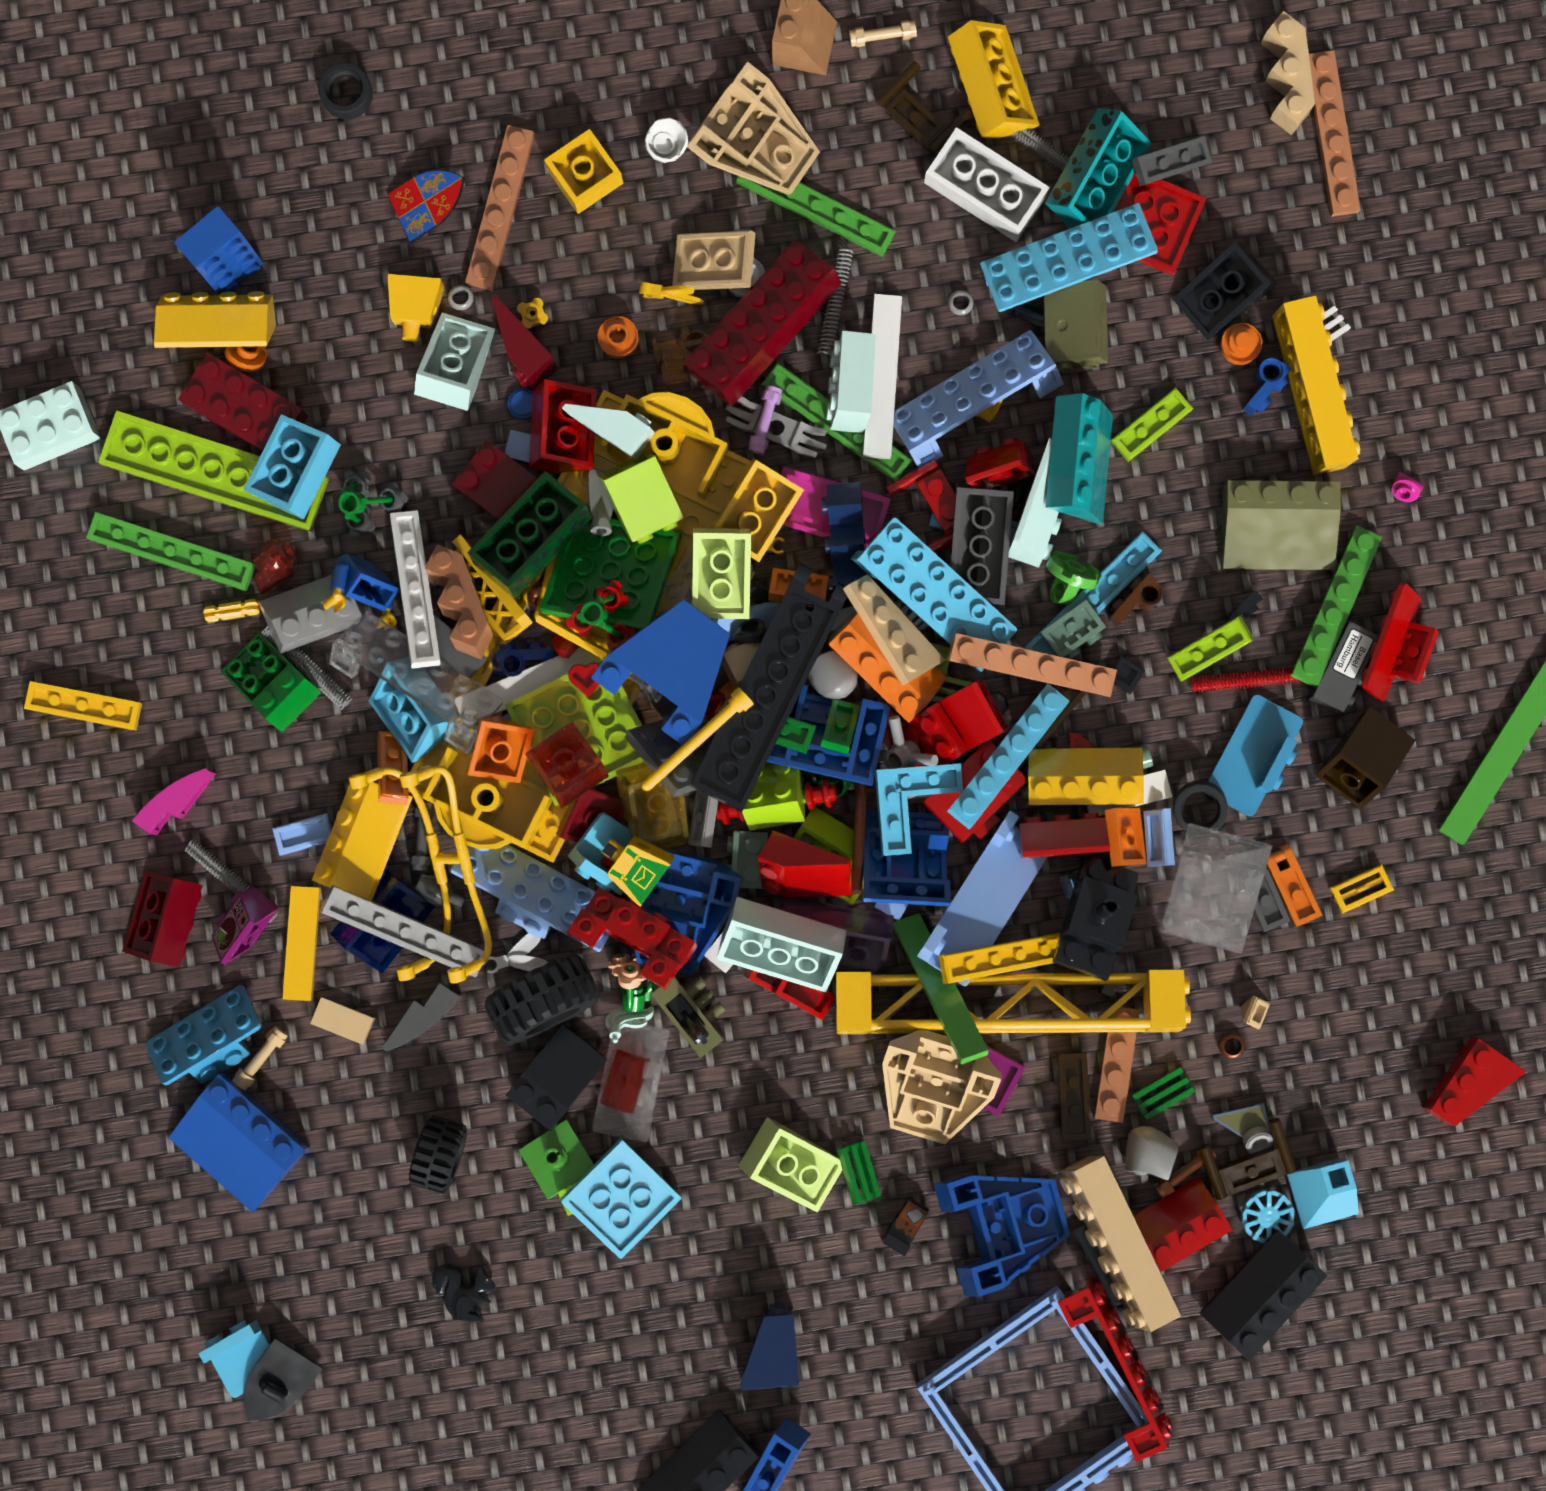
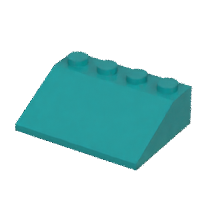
M1083 393L1056 396L1045 507L1096 524H1103L1113 422V414L1100 399Z

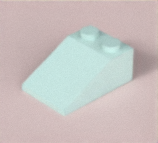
M442 312L417 370L414 395L468 411L478 386L495 328Z

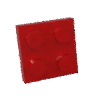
M938 702L902 727L905 740L913 741L919 747L922 754L937 755V765L950 764L969 751Z

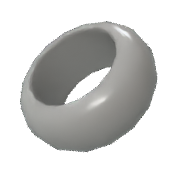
M465 285L454 286L448 294L449 304L456 310H466L473 303V292ZM459 291H464L468 294V300L464 304H457L453 301L454 295Z
M964 290L953 292L948 299L950 311L958 316L968 314L974 305L971 294ZM958 296H963L968 300L969 305L965 309H957L953 304V300Z

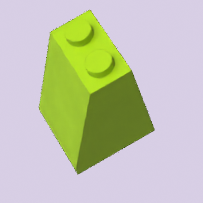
M649 452L640 455L637 460L631 459L597 476L631 542L644 543L654 537L652 533L663 529L664 532L671 530L679 525V520L684 518L656 456Z

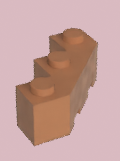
M436 545L425 566V570L431 582L445 587L437 601L443 616L458 621L450 635V639L456 650L481 660L494 635L470 571L462 554Z

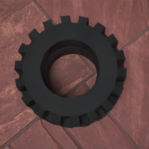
M432 1115L427 1120L418 1139L410 1165L409 1183L411 1185L444 1194L450 1188L464 1151L467 1139V1126L436 1115Z

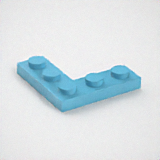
M961 763L875 770L881 856L912 854L907 796L962 792Z

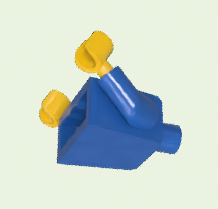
M350 553L341 555L333 567L330 588L333 594L323 601V607L327 610L333 605L334 613L338 612L346 605V599L341 594L344 593L349 598L382 611V616L374 620L377 630L383 629L384 632L393 629L397 621L390 611L393 610V599L400 588L372 562Z

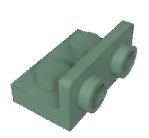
M1085 600L1041 631L1040 635L1056 656L1073 659L1081 653L1078 650L1081 645L1087 642L1091 646L1102 638L1101 631L1106 626L1089 602Z
M734 830V836H728L727 853L733 854L732 864H726V866L742 876L740 888L763 889L758 856L768 841L767 832Z

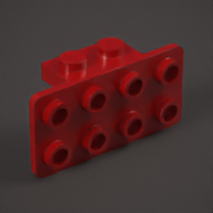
M1403 582L1399 583L1398 588L1391 595V607L1388 615H1385L1382 620V631L1379 640L1374 643L1369 667L1362 674V687L1374 698L1382 702L1387 698L1394 677L1418 684L1421 683L1439 633L1436 628L1414 623L1422 599L1407 583Z

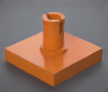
M1140 808L1105 810L1110 843L1111 867L1147 864Z

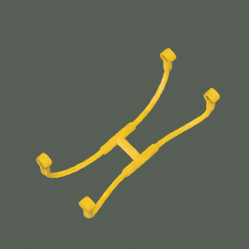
M426 766L407 773H403L395 768L385 767L380 769L377 767L348 777L351 789H359L368 786L370 782L382 778L383 775H393L400 779L402 788H408L412 793L427 831L426 840L436 881L440 885L443 900V932L450 934L451 907L447 888L448 879L444 864H460L464 883L468 886L485 942L484 953L479 960H473L463 966L454 967L447 971L450 983H459L466 980L467 976L480 970L481 966L490 958L492 940L474 885L476 880L464 832L461 831L456 790L451 773L443 766ZM434 773H441L447 783L455 833L453 837L457 853H441L437 833L433 830L425 803L416 788L420 781L432 777ZM422 958L412 964L398 967L396 971L399 981L413 979L415 974L429 968L430 964L435 962V960Z

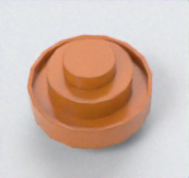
M621 316L611 317L600 326L598 343L602 351L609 357L616 359L625 358L631 355L637 348L639 342L638 330L628 318Z
M1237 323L1230 326L1224 332L1220 342V349L1227 361L1236 365H1245L1257 358L1262 349L1263 341L1261 334L1255 327L1247 323Z
M263 346L226 347L224 351L225 358L229 364L244 372L259 371L267 357L266 349Z

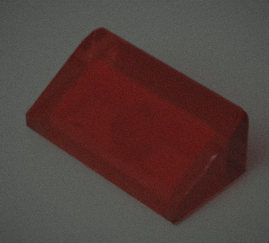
M617 1049L600 1104L632 1114L650 1060Z

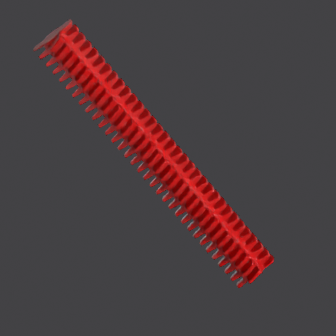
M1293 667L1190 677L1192 694L1193 690L1195 693L1197 690L1200 693V689L1202 693L1204 689L1205 692H1207V689L1210 692L1211 688L1214 692V688L1217 691L1218 687L1219 691H1221V687L1223 691L1224 687H1226V690H1228V687L1231 690V686L1235 690V686L1238 689L1239 685L1240 689H1242V685L1245 689V685L1249 688V684L1251 688L1252 684L1256 688V684L1259 687V683H1261V687H1263V683L1266 687V683L1270 686V682L1272 686L1273 682H1275L1276 686L1277 682L1280 685V681H1282V685H1284V681L1287 685V681L1291 684L1292 680L1294 684V680H1296L1297 684L1298 679L1290 676Z

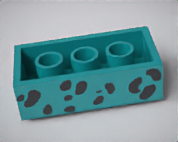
M1098 108L1045 204L1070 228L1113 213L1135 173L1132 159L1146 154L1151 144L1150 140L1122 111Z

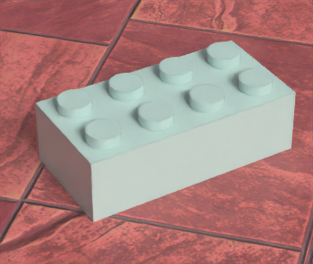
M737 897L721 936L717 959L826 992L843 955L847 930Z

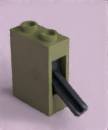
M1098 279L1082 281L1044 295V310L1027 302L1015 307V315L1045 329L1046 351L1056 364L1059 372H1070L1072 367L1082 366L1084 369H1095L1099 367V364L1108 363L1106 286Z
M674 976L666 990L657 984L653 985L655 991L651 995L700 1058L725 1039L712 1023L713 1020L726 1011L722 1003H716L705 1013L702 1010L716 999L713 991L709 989L696 1000L693 998L695 994L706 987V983L701 977L697 978L686 988L677 976Z

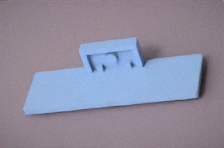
M505 845L498 849H477L467 846L476 880L474 885L499 898L495 913L499 914L505 921L513 922L525 928L531 935L545 939L551 927L568 935L567 931L582 908L585 909L595 894V891L510 845ZM454 864L451 868V873L464 879L460 864ZM604 931L593 947L597 952L602 950L610 936L606 931ZM573 936L571 937V938H573V939H575V940H577V941L583 943L584 945L588 946L587 944H585L584 942L578 940L577 938H575V937H573Z

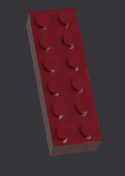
M794 239L685 360L684 364L693 378L732 407L841 286L842 283L834 267Z

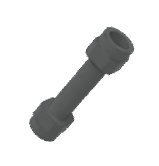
M416 803L414 816L418 817L415 856H411V870L428 871L431 857H427V831ZM425 803L430 818H434L433 803Z

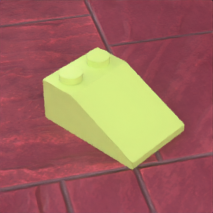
M693 528L692 605L709 618L749 619L750 529Z
M768 1117L765 1119L738 1166L749 1178L816 1212L819 1211L843 1170L838 1157Z

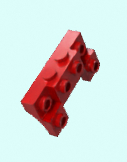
M599 887L585 909L582 908L567 931L568 935L577 938L593 949L601 935L606 931L608 935L649 957L640 972V976L666 990L677 972L689 961L697 948L696 942L672 929L668 924L670 921L657 912L651 915L644 911L646 908L644 905L639 906L632 899L629 902L623 898L619 899Z

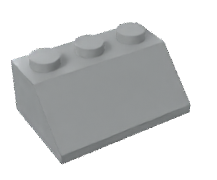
M332 575L258 602L280 654L359 624L362 615L356 601L345 596L344 593L341 594L346 599V605L338 612L334 613L333 605L327 610L323 607V601L333 594V591L330 590Z

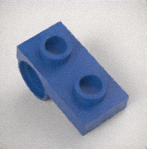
M1275 358L1264 360L1254 374L1255 382L1260 389L1243 408V411L1249 416H1252L1256 410L1262 413L1272 401L1268 397L1275 389L1280 392L1290 380L1286 375L1291 368ZM1263 369H1272L1275 372V379L1266 378L1263 374Z

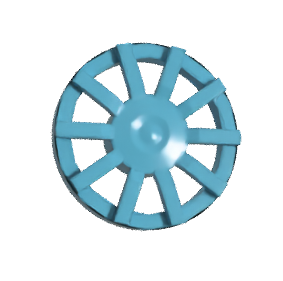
M1263 1189L1253 1193L1245 1201L1241 1210V1223L1245 1232L1251 1238L1261 1243H1264L1271 1236V1228L1279 1230L1286 1236L1295 1224L1294 1208L1290 1200L1276 1190ZM1267 1195L1266 1204H1262L1258 1198ZM1272 1195L1279 1197L1274 1206L1271 1205ZM1254 1201L1258 1205L1256 1211L1249 1209ZM1284 1201L1287 1205V1208L1278 1211L1277 1209ZM1247 1213L1255 1215V1220L1247 1222ZM1289 1213L1288 1220L1280 1218L1281 1215ZM1278 1223L1286 1225L1282 1231L1278 1227ZM1260 1224L1255 1233L1249 1229L1251 1226ZM1266 1228V1238L1259 1237L1263 1229Z

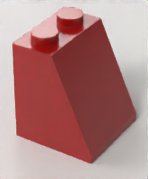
M982 678L938 701L969 750L1003 733L1008 728Z

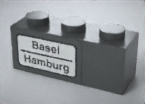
M1352 622L1345 624L1319 686L1313 688L1308 700L1337 715L1343 713L1345 709L1349 711L1356 699V695H1353L1357 684L1362 685V674L1369 659H1372V647L1379 640L1380 636Z

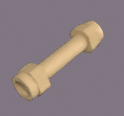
M914 20L901 21L900 25L865 31L863 27L849 30L851 47L865 46V42L901 36L902 40L917 37Z
M274 1026L265 1035L267 1041L246 1068H240L236 1072L232 1081L241 1089L246 1090L255 1081L254 1074L275 1047L281 1048L285 1043L288 1035L279 1027Z

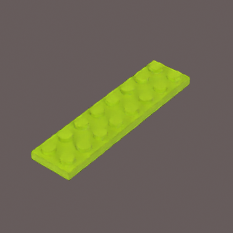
M117 410L98 461L100 465L310 532L312 531L329 481L327 477L324 478L303 520L244 490L260 456Z

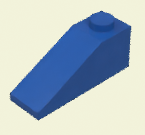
M786 1418L774 1433L743 1491H778L811 1433Z

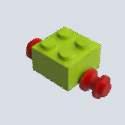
M766 762L743 811L740 812L719 801L716 816L718 820L723 821L724 825H729L731 818L739 817L742 822L747 823L750 831L805 822V803H807L810 811L815 810L816 804L825 803L828 808L833 807V801L838 799L835 784L830 785L829 780L826 779L823 780L822 786L813 787L810 782L805 783L804 791V777L801 770Z

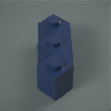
M860 482L826 485L827 497H822L823 514H828L830 524V536L825 537L826 554L831 553L833 562V576L828 578L829 593L833 592L838 582L847 586L867 575L865 571L851 560L858 550L864 551L866 549ZM847 597L844 603H851V601Z

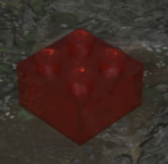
M573 721L525 753L530 765L561 809L609 777L604 764Z

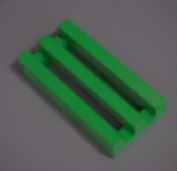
M1178 1067L1133 1093L1131 1096L1144 1119L1148 1120L1196 1091L1185 1076L1183 1069ZM1179 1076L1180 1080L1143 1102L1140 1100V1097ZM1185 1086L1186 1089L1147 1112L1146 1107L1178 1088Z
M860 1141L837 1149L853 1205L880 1197L881 1192L866 1141ZM849 1151L854 1164V1172L848 1155ZM855 1176L859 1181L860 1188L863 1194L862 1196H860Z

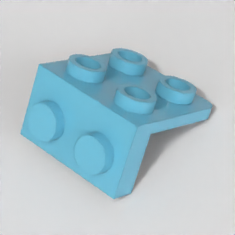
M601 812L580 838L568 857L577 866L574 870L588 880L591 876L597 880L596 885L609 893L613 890L622 895L624 891L608 877L607 868L600 864L603 857L606 856L602 853V850L611 838L624 848L633 836L642 838L608 814Z
M243 1320L229 1329L232 1334L223 1339L220 1335L215 1336L205 1342L206 1349L198 1353L203 1363L209 1360L212 1361L229 1395L233 1398L245 1393V1385L252 1368L270 1345L257 1320L248 1325Z

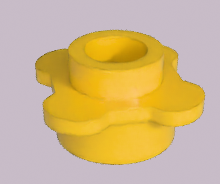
M534 298L529 303L521 302L517 306V311L523 319L521 323L527 329L545 324L548 321V315L543 311L544 303L540 298ZM534 311L535 315L531 316L530 312Z

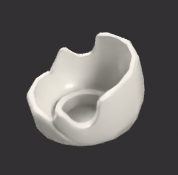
M670 117L656 120L645 136L647 152L654 160L662 163L676 161L688 146L686 128L680 121Z

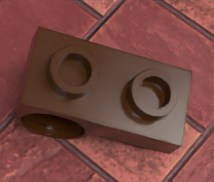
M1150 574L1144 579L1138 577L1128 588L1132 592L1126 600L1120 597L1110 609L1114 614L1109 620L1114 625L1118 626L1136 605L1141 609L1149 610L1161 601L1163 597L1162 587ZM1143 589H1150L1154 592L1155 600L1153 602H1147L1143 599Z

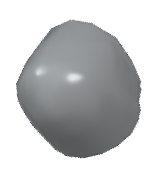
M833 650L817 657L808 680L813 688L825 698L831 700L847 697L857 686L858 674Z
M1140 1126L1131 1129L1126 1146V1170L1136 1175L1152 1174L1169 1180L1179 1143L1152 1126Z

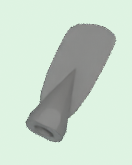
M591 469L587 476L588 504L592 517L591 533L593 535L607 536L612 532L610 518L613 507L597 477L604 472L598 469Z

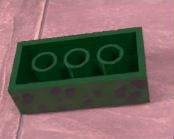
M545 471L467 553L478 569L515 599L592 517L585 503Z

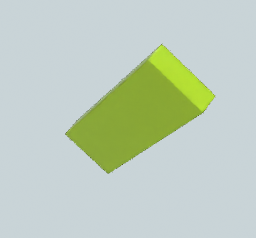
M1175 387L1111 440V443L1129 462L1190 413L1193 407Z
M1240 615L1167 658L1182 682L1255 639Z

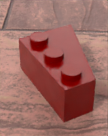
M1469 1038L1423 1106V1109L1443 1123L1456 1126L1527 1071L1479 1038Z

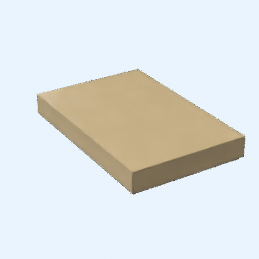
M752 230L677 234L672 286H689L695 288V290L751 288L756 233Z

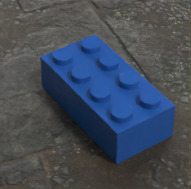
M219 206L214 208L174 242L218 295L223 292H235L239 287V283L246 277L251 278L257 274L260 266L263 264L239 229Z

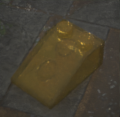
M645 762L617 770L618 792L630 838L632 839L633 836L638 837L658 848L666 849L688 843L689 832L684 794L673 797L661 781L651 790L645 791L641 784L652 773V770Z

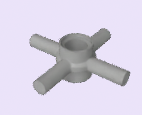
M900 716L888 718L894 745L890 747V750H880L878 761H884L887 769L914 767L915 764L936 766L938 764L937 755L922 754L919 747L913 741L904 740ZM907 796V799L914 798L915 796Z

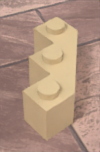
M1283 11L1267 30L1260 44L1279 58V61L1271 69L1265 82L1285 96L1274 110L1270 119L1292 135L1310 113L1315 104L1306 29Z

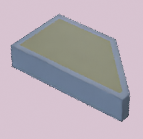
M1264 1103L1211 1115L1214 1121L1243 1138L1248 1130L1254 1127H1265L1271 1132Z

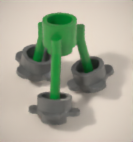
M348 470L343 475L345 481L343 484L344 488L341 489L342 495L339 498V508L345 513L344 517L350 528L349 533L353 537H359L361 533L365 531L372 532L375 529L376 524L371 519V509L366 506L367 504L380 503L385 510L397 513L401 512L402 506L408 501L407 493L402 492L395 482H390L387 486L388 488L382 490L380 497L368 498L371 494L368 489V482L371 480L369 473H354L352 470Z

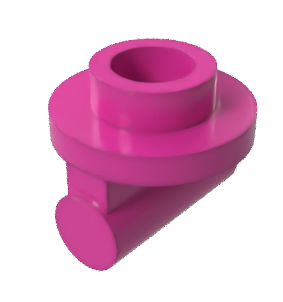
M1399 471L1394 479L1392 493L1395 498L1402 502H1413L1418 499L1424 484Z

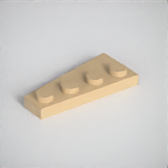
M868 574L843 588L902 685L907 684L945 661L944 657Z

